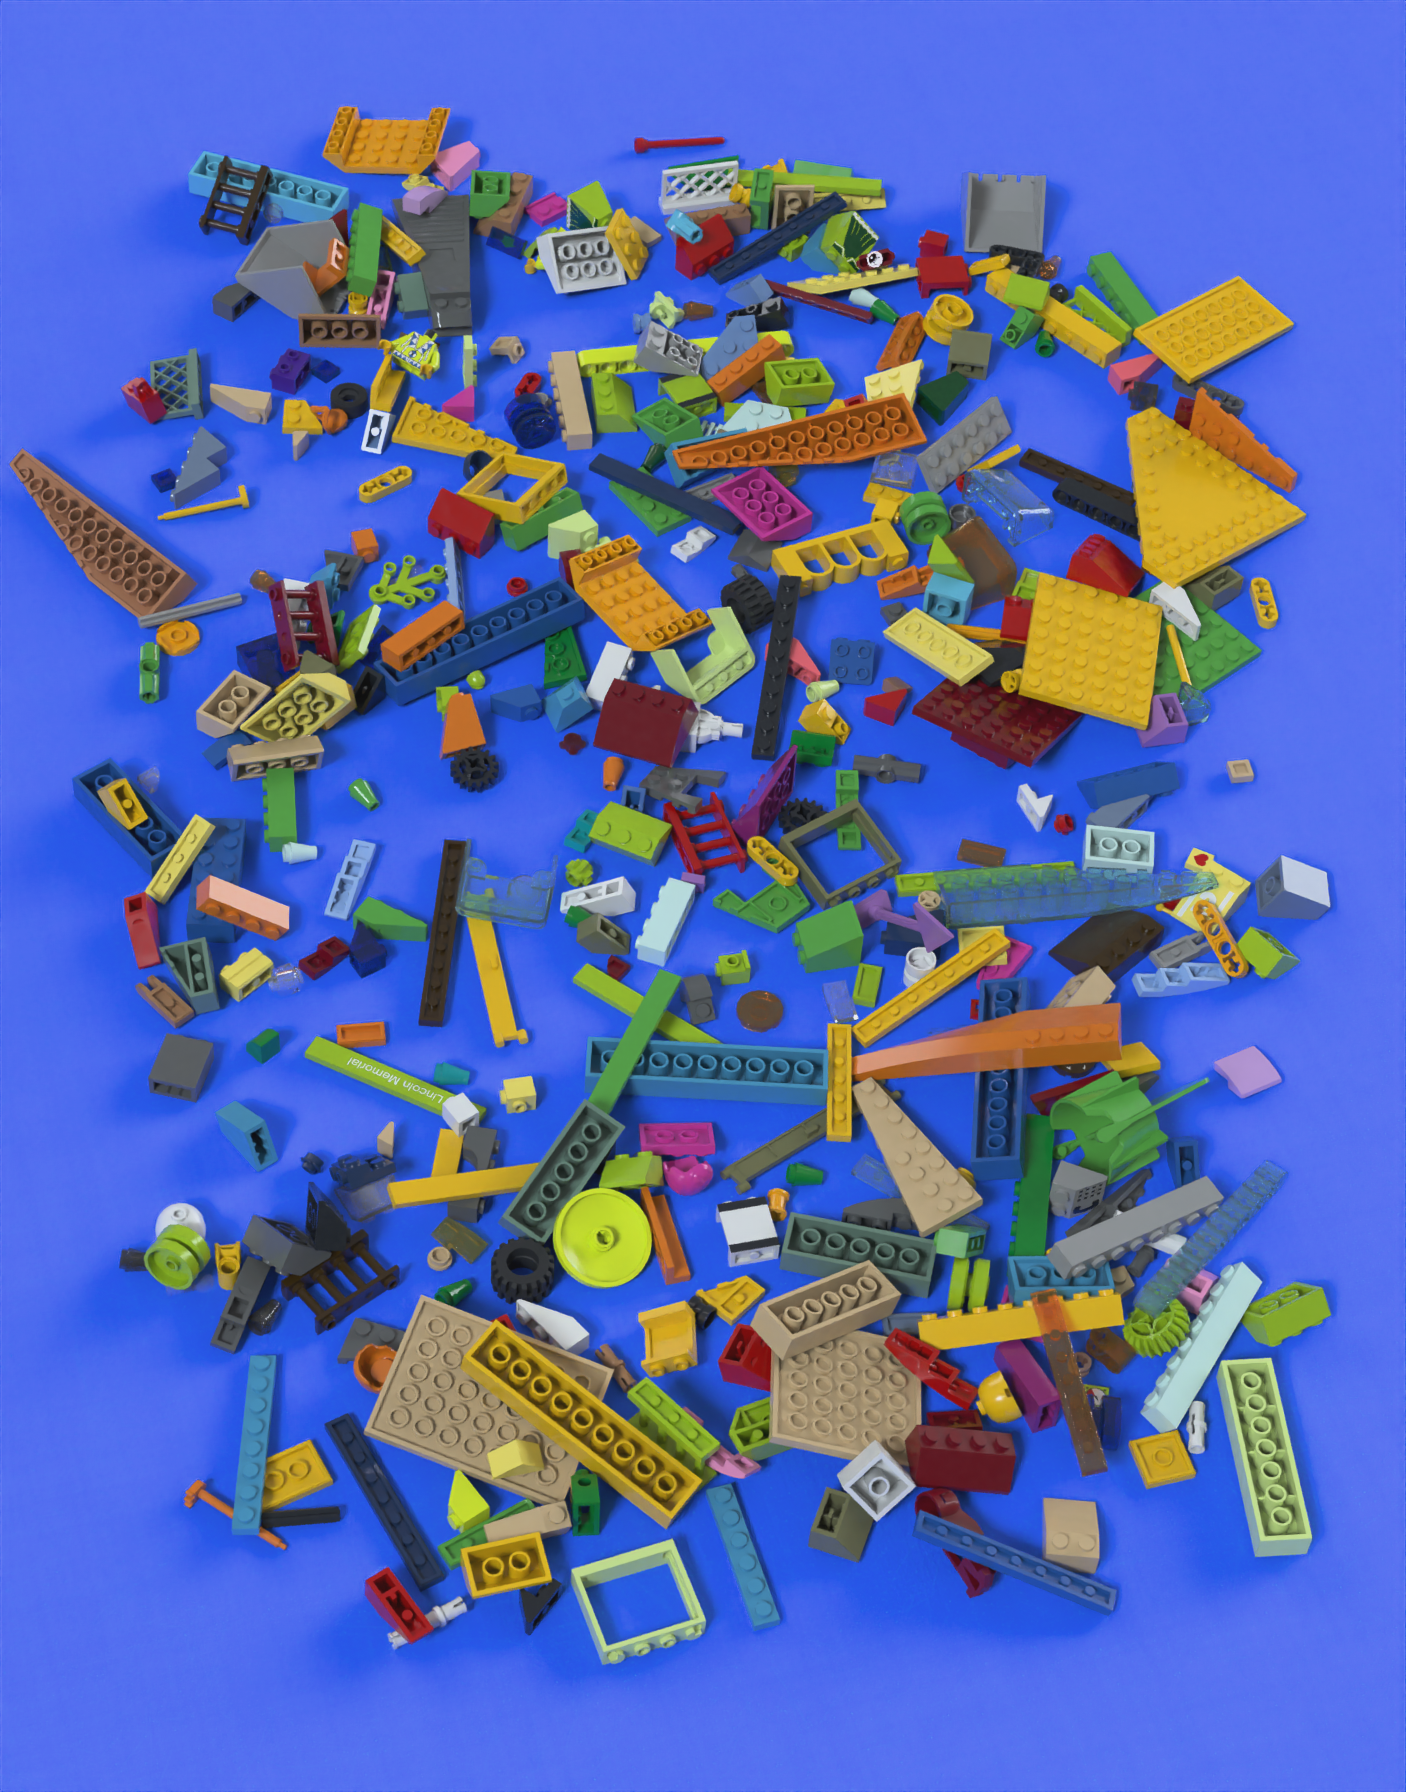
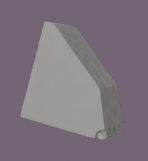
M962 173L961 222L964 251L989 252V248L992 245H1004L1042 253L1046 175H1035V179L1033 175H1021L1020 182H1017V175L1002 174L1001 182H998V174H982V181H979V173Z
M333 219L267 227L235 274L238 283L298 320V313L337 314L348 298V295L352 292L347 290L348 281H345V276L319 297L303 267L305 261L316 269L327 263L329 241L334 237L345 245Z

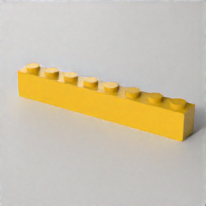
M1006 267L994 270L987 275L985 291L1003 302L1011 273L1014 272ZM1049 296L1042 311L1031 309L1045 318L1040 326L1042 329L1048 331L1051 335L1101 368L1105 369L1119 359L1122 347L1120 341L1051 296ZM1003 302L1015 311L1019 307V305Z
M1113 1288L1098 1290V1295L1091 1296L1088 1295V1292L1074 1293L1073 1298L1063 1299V1295L1048 1297V1302L1038 1303V1299H1029L1022 1301L1023 1305L1013 1306L1012 1302L997 1304V1309L990 1310L987 1309V1306L973 1307L972 1312L962 1313V1309L947 1311V1316L937 1317V1313L923 1314L922 1319L917 1320L919 1340L937 1350L1125 1325L1121 1295L1118 1292H1114Z

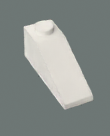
M1165 582L1152 589L1149 603L1162 606L1163 617L1176 625L1194 641L1198 640L1201 623L1185 590L1180 586L1173 589Z
M622 876L563 892L561 895L560 911L567 914L571 905L575 907L578 905L592 915L600 913L602 916H616L634 911L636 892L625 877Z

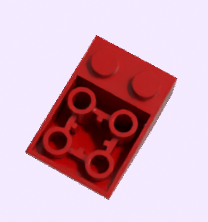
M738 1323L718 1360L723 1381L770 1392L771 1348L750 1325Z

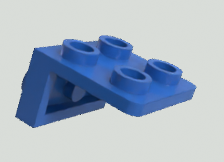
M843 637L831 639L828 680H836L840 684L869 686L872 683L875 643L866 639H858L857 641H850L848 638Z

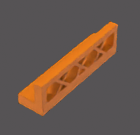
M919 311L899 318L876 365L878 371L912 362L926 333L922 323L924 318Z
M642 1187L640 1207L649 1222L652 1244L665 1284L670 1285L690 1281V1272L665 1196L651 1197L649 1187Z

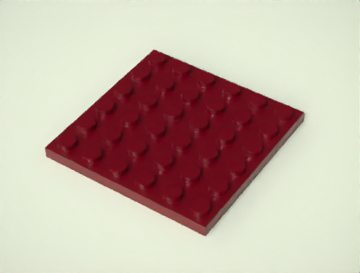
M977 676L973 677L963 686H959L946 678L914 705L912 714L1030 768L1081 721L1083 715L1082 712L1020 695L1018 690L1011 693L1006 692L1002 685L988 687Z

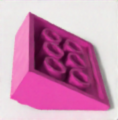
M757 466L711 489V493L762 541L795 540L811 531L813 513L763 466Z

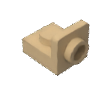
M518 336L498 337L489 348L492 355H508L512 364H517L525 354Z

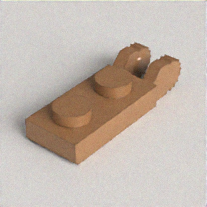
M154 975L147 978V982L153 990L150 991L142 983L135 985L138 994L175 1029L194 1017L193 1009Z

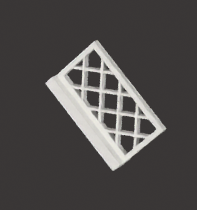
M738 161L662 170L661 197H659L658 203L663 215L673 214L676 209L684 213L738 204V202L733 203L729 201L730 191L738 181ZM733 168V171L727 176L723 174L726 169ZM708 171L715 172L709 178L704 176ZM695 173L696 175L690 181L685 178L687 175ZM668 176H677L672 183L667 181ZM718 176H721L723 180L716 185L713 181ZM700 178L703 179L705 182L699 187L694 185ZM681 181L685 182L686 185L680 190L675 187ZM728 182L732 184L730 188H722ZM708 185L714 187L712 190L703 191ZM690 187L695 190L692 193H685ZM671 190L676 192L675 195L666 196Z

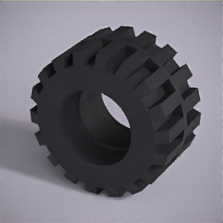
M751 574L743 575L725 585L721 590L720 599L722 607H731L743 633H753L773 621L775 607L772 597L757 577H753Z
M518 1237V1240L511 1238L507 1244L504 1242L500 1244L499 1249L494 1251L491 1259V1284L494 1292H497V1296L500 1299L506 1298L505 1302L511 1304L512 1302L516 1303L518 1299L530 1303L533 1301L539 1303L542 1301V1296L546 1298L549 1295V1290H552L554 1281V1257L551 1255V1250L548 1247L544 1248V1243L541 1241L536 1243L535 1239L530 1237L529 1240H524V1237ZM517 1268H528L534 1272L528 1275H517L511 1271Z

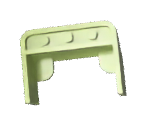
M731 607L710 608L707 610L716 629L709 635L707 640L711 654L688 672H685L674 649L650 652L665 683L682 696L692 699L693 702L707 703L748 672L755 664L754 653Z

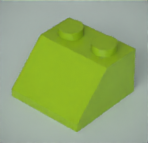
M1251 926L1237 943L1247 963H1251L1255 967L1254 972L1263 979L1267 977L1275 980L1300 962L1294 954L1269 932Z
M652 1151L638 1152V1157L632 1158L629 1157V1154L615 1155V1160H608L605 1163L599 1188L627 1191L647 1186L649 1188L664 1186L661 1156L652 1155Z

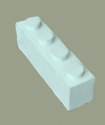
M669 877L666 885L661 886L658 895L659 900L654 902L651 908V918L645 920L643 926L644 933L642 936L639 935L635 943V949H638L637 959L664 967L694 902V884Z

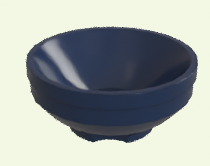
M476 450L466 456L463 465V475L468 482L492 461L487 452ZM470 465L474 468V476H471Z

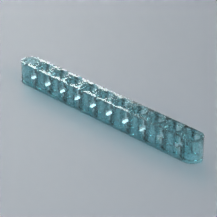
M1265 1160L1139 1290L1133 1301V1306L1156 1319L1282 1187L1288 1172L1269 1160Z

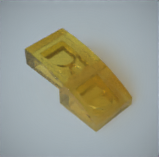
M447 1216L430 1234L448 1251L453 1248L470 1264L488 1245L487 1242L473 1231Z

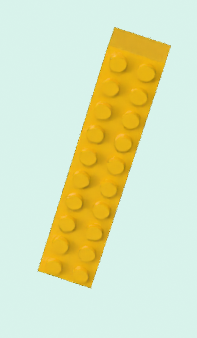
M495 1320L464 1355L460 1369L666 1530L698 1491L703 1481L498 1320Z

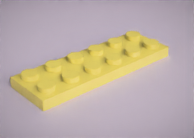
M916 607L883 631L884 637L959 686H963L995 662L990 653Z

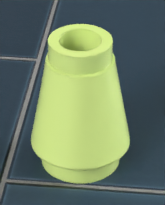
M836 680L811 682L806 687V696L810 702L826 699L839 691V684Z

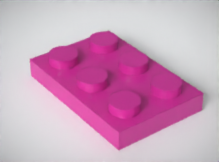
M712 1122L639 1124L641 1152L652 1151V1155L655 1156L672 1155L675 1157L715 1154Z

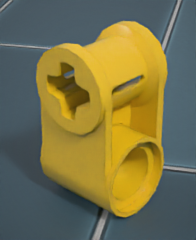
M240 1241L228 1245L214 1243L219 1286L225 1290H232L241 1271Z

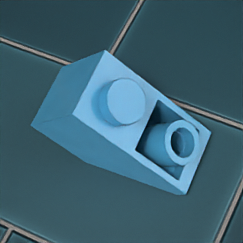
M331 563L311 575L309 584L315 581H324L329 609H333L335 601H339L340 588H337L340 573H337L336 563Z

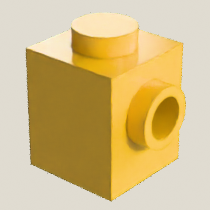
M879 498L871 515V523L888 519L892 527L894 524H898L900 520L898 512L899 503Z

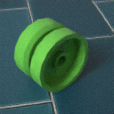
M918 492L908 497L900 506L899 515L908 539L914 544H933L934 537L937 534L944 538L951 528V520L942 497L935 492Z

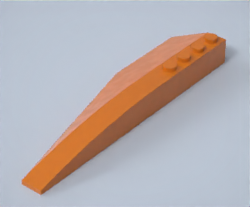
M901 393L673 450L672 454L679 469L850 463L925 444L927 439L905 394Z
M1121 1003L1027 1010L851 1058V1082L864 1081L870 1077L874 1080L1122 1060Z

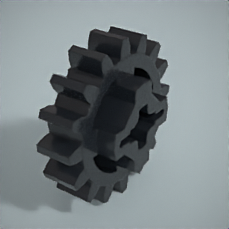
M469 746V751L467 752L461 749L460 755L455 754L454 761L450 763V776L453 777V783L460 782V789L466 786L468 787V792H471L472 788H476V791L480 792L481 787L488 790L489 784L494 785L495 778H498L499 762H495L496 756H489L488 749L481 752V747L473 750L472 746Z
M795 798V803L787 801V806H781V812L778 815L779 828H783L782 833L787 834L825 815L827 812L822 811V805L815 806V800L809 803L807 798H804L803 802Z

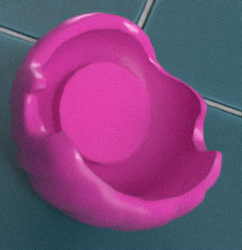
M695 1156L664 1161L662 1163L663 1173L669 1187L679 1195L692 1196L700 1193L709 1185L713 1177L711 1165L707 1161L699 1163Z

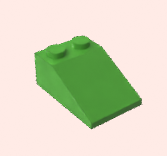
M665 397L632 415V419L654 444H662L666 449H668L671 443L704 437L699 417Z

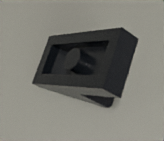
M554 1578L548 1585H542L536 1596L523 1588L519 1589V1603L524 1630L529 1636L561 1597L562 1583Z

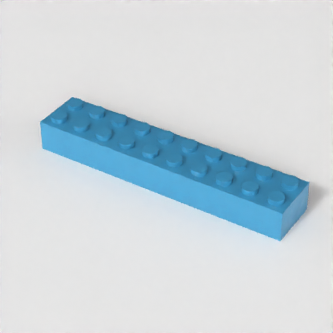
M588 1036L584 1093L593 1092L622 1038ZM650 1040L620 1095L826 1106L828 1050Z

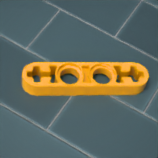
M1206 900L1197 901L1193 907L1194 917L1225 972L1231 977L1243 978L1248 972V963L1216 906ZM1203 907H1207V908H1208V909L1206 910V913H1207L1208 917L1205 916V915H1203V914H1201V913H1203ZM1214 924H1219V933L1212 936L1210 932L1211 927ZM1229 942L1231 950L1228 954L1223 955L1221 947L1224 943ZM1233 961H1234L1235 963L1240 964V965L1238 966V969H1239L1238 972L1233 971V970L1235 969V965H1234Z

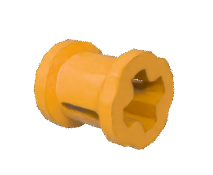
M779 1188L771 1189L767 1195L769 1200L768 1208L773 1221H783L787 1216L785 1207L790 1195L787 1191Z

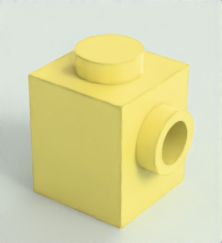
M532 1076L503 1080V1090H499L501 1105L505 1104L507 1114L522 1113L536 1109V1092Z

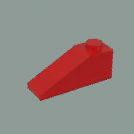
M389 1567L365 1580L366 1598L377 1613L410 1645L434 1631L433 1626Z

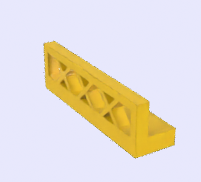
M392 354L385 356L371 385L370 409L390 412L405 381L406 371L392 370Z

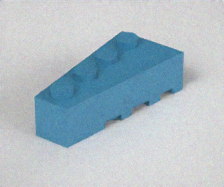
M743 428L671 443L664 455L676 488L682 489L721 468L679 469L672 454L673 450L745 433L747 429Z

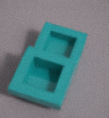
M586 809L577 818L575 828L565 837L564 845L585 853L593 843L588 835L598 813Z

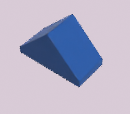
M623 785L620 805L644 814L646 788Z

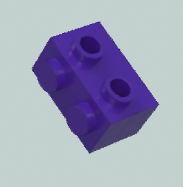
M288 348L284 355L280 356L276 367L270 371L269 378L272 381V389L295 395L311 371V354Z

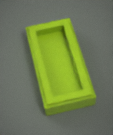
M859 963L851 1004L875 1007L883 967Z

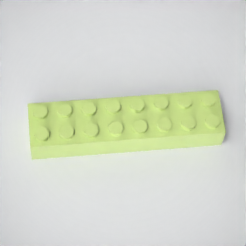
M1272 1359L1222 1360L1216 1379L1255 1557L1307 1554L1312 1541V1534Z

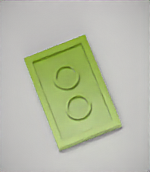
M373 604L349 623L338 652L340 665L335 667L338 674L345 669L349 670L358 659L362 660L369 651L367 648L368 644L374 637L373 630L380 620L378 616L381 608L376 604Z

